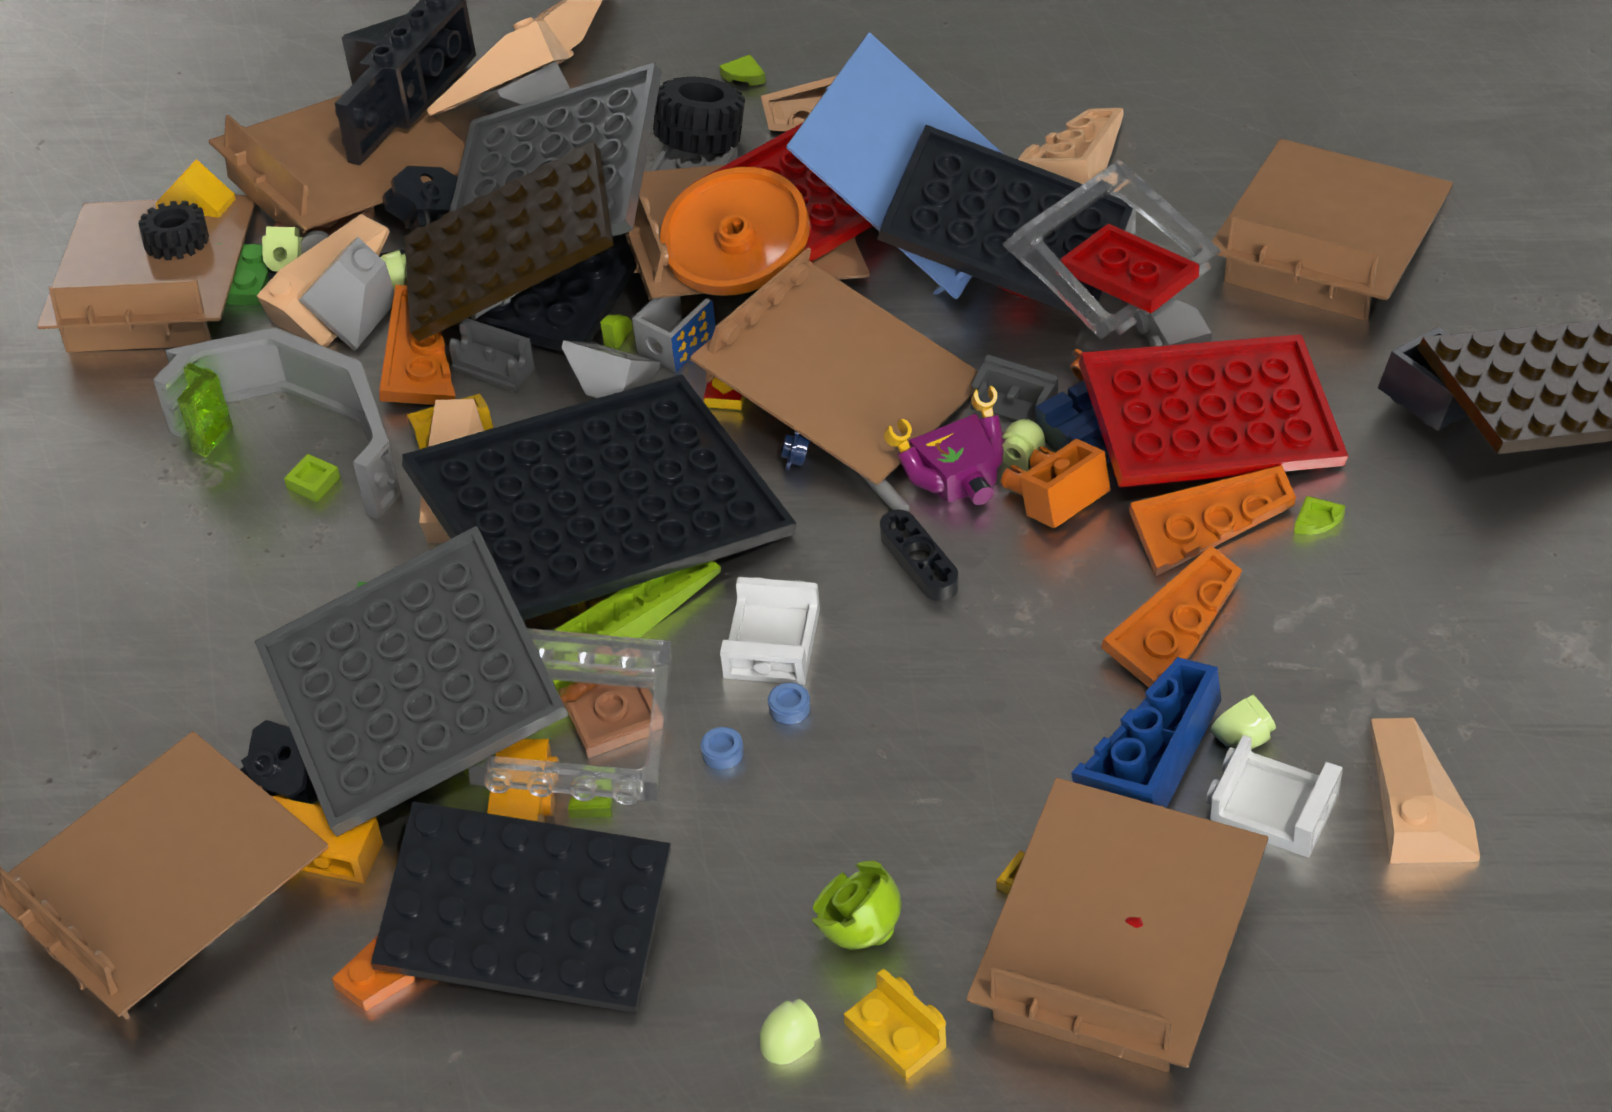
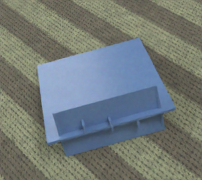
M870 32L862 40L831 85L826 88V92L786 146L794 156L878 231L881 229L925 125L1002 153ZM900 249L938 283L933 292L934 295L946 290L953 298L957 299L972 277L966 273Z

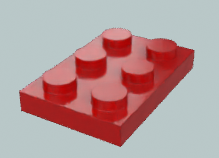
M1108 223L1060 259V272L1152 314L1199 277V264Z

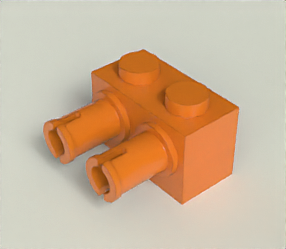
M1077 438L1057 452L1040 446L1039 450L1035 449L1030 457V470L1025 471L1019 466L1011 465V470L1007 468L1001 479L1002 486L1005 489L1023 496L1028 517L1053 529L1065 523L1069 518L1093 504L1111 490L1105 451Z

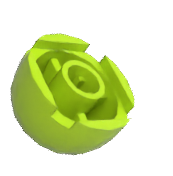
M874 860L855 864L859 871L850 877H847L844 872L837 875L821 891L814 902L812 909L816 912L817 918L811 917L812 922L823 935L840 947L854 950L868 948L873 945L878 946L885 943L894 933V927L898 922L902 908L899 889L892 876L882 864Z

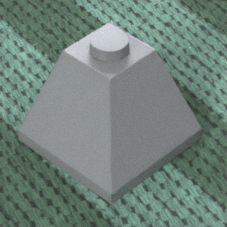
M555 61L497 90L478 103L481 110L496 113L569 90L570 87Z
M357 237L337 255L299 301L355 351L392 308L394 289L386 262Z
M563 340L562 350L585 394L595 398L649 384L658 372L661 364L659 361L597 343Z

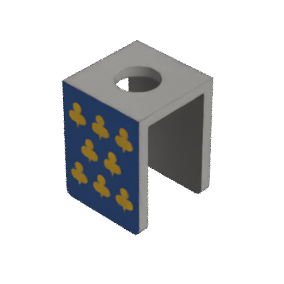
M680 296L653 298L632 318L637 353L648 359L661 362V366L676 373L690 360L691 355L712 338L716 327L713 301L706 298L671 332H668L682 318ZM658 341L663 351L657 350L653 345Z

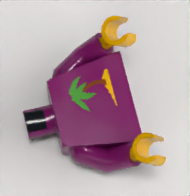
M993 386L988 387L990 402L984 403L980 401L977 389L971 398L973 407L982 413L983 418L981 419L976 414H973L910 439L909 443L907 439L912 433V428L907 420L900 419L897 422V427L902 437L897 436L890 425L885 429L884 440L888 445L898 447L900 452L897 453V456L911 483L932 493H937L946 502H954L969 496L974 504L982 505L992 498L994 491L991 486L997 482V469L1002 465L1004 455L1002 446L1004 439L1002 437L1003 432L999 416L994 415L992 409L997 400V391Z

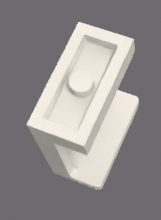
M738 577L736 582L737 603L729 639L722 641L720 650L723 678L805 685L820 611L818 585L799 580L786 581L764 579L761 577Z
M1243 735L1237 748L1230 747L1226 753L1222 766L1224 774L1221 780L1214 779L1209 787L1206 803L1211 805L1210 820L1268 836V844L1309 858L1340 793L1343 767L1326 762L1320 775H1316L1253 753L1251 751L1252 738Z

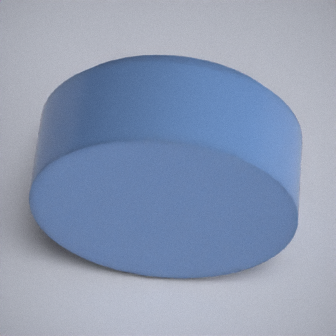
M783 683L776 686L768 696L769 713L775 721L782 724L801 722L808 716L811 708L808 691L797 683Z
M714 728L708 731L701 740L702 758L708 766L714 769L732 768L743 757L742 737L732 728Z

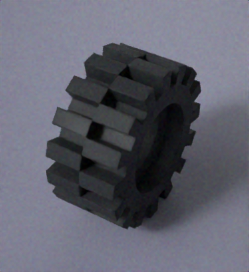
M170 201L169 206H165L164 203L158 204L159 209L156 210L153 207L148 209V214L143 213L141 220L138 222L144 249L149 256L154 255L155 259L160 260L163 256L165 260H172L173 256L183 259V254L188 253L192 256L196 254L195 249L201 251L204 248V244H207L209 241L203 209L201 207L198 208V205L195 203L189 205L188 201H182L180 205H177L176 201Z

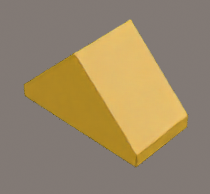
M196 159L155 204L156 208L159 209L158 204L161 203L169 206L170 201H176L177 205H180L182 201H188L189 205L195 203L198 205V208L201 207L204 216L219 218L236 198L234 192Z

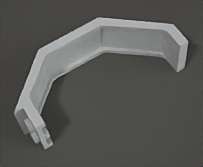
M275 327L165 350L169 364L160 370L153 381L170 433L183 437L208 409L217 404L277 392L289 393L358 421L363 426L369 444L353 461L366 515L380 520L401 495L389 441L361 361Z

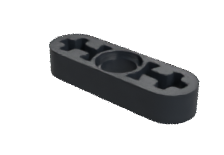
M897 509L885 513L880 520L881 541L928 598L935 601H945L954 597L959 589L956 566L910 512ZM902 530H905V540L903 538V534L900 532ZM915 550H924L930 554L923 560H914L908 556ZM935 569V575L938 579L933 581V570Z

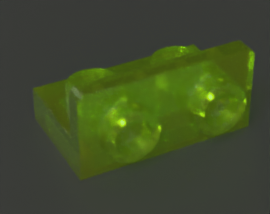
M188 363L183 368L188 387L183 390L177 401L193 452L206 457L233 428L218 374L211 369L201 368Z

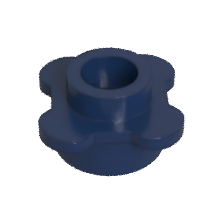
M797 431L794 432L793 436L786 434L782 445L780 457L787 458L786 471H789L791 464L803 466L809 440Z

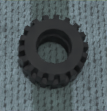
M691 76L667 80L659 86L654 113L653 134L663 144L684 152L716 154L729 151L731 147L735 148L741 139L745 97L730 84L711 78Z

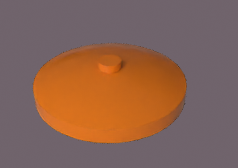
M736 167L707 175L686 188L674 200L666 212L661 226L660 242L661 244L665 243L667 246L670 270L683 284L706 294L721 296L738 295L760 289L804 251L809 237L810 220L801 193L788 179L778 173L762 168Z

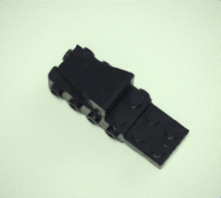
M420 0L405 15L347 33L342 37L352 86L335 102V112L339 120L342 143L345 147L348 163L361 165L396 127L409 129L475 58L476 51L466 0Z

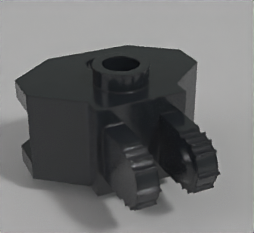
M407 166L392 178V187L382 197L384 208L405 222V227L411 228L412 231L416 228L424 227L450 212L458 177L442 167ZM427 176L431 181L423 183L421 177Z
M265 720L252 730L248 755L241 760L244 767L240 770L258 786H262V789L270 796L281 795L294 801L309 804L317 801V794L290 728L269 720Z

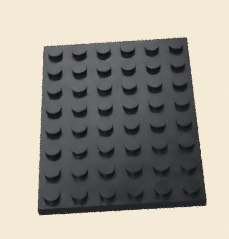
M682 374L402 454V467L450 539L475 526L478 527L523 620L795 534L796 529L795 520Z

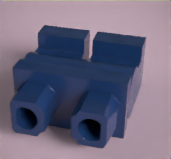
M1084 380L1068 388V395L1062 391L1035 406L1036 423L1043 430L1045 442L1058 451L1077 438L1104 450L1108 466L1111 460Z

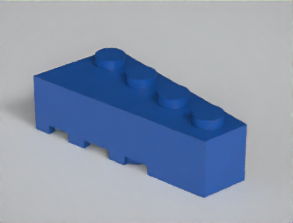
M1177 657L1145 692L1144 701L1136 709L1130 708L1120 719V727L1109 739L1103 737L1094 747L1095 754L1085 764L1080 762L1071 772L1072 781L1167 808L1222 700L1218 668Z

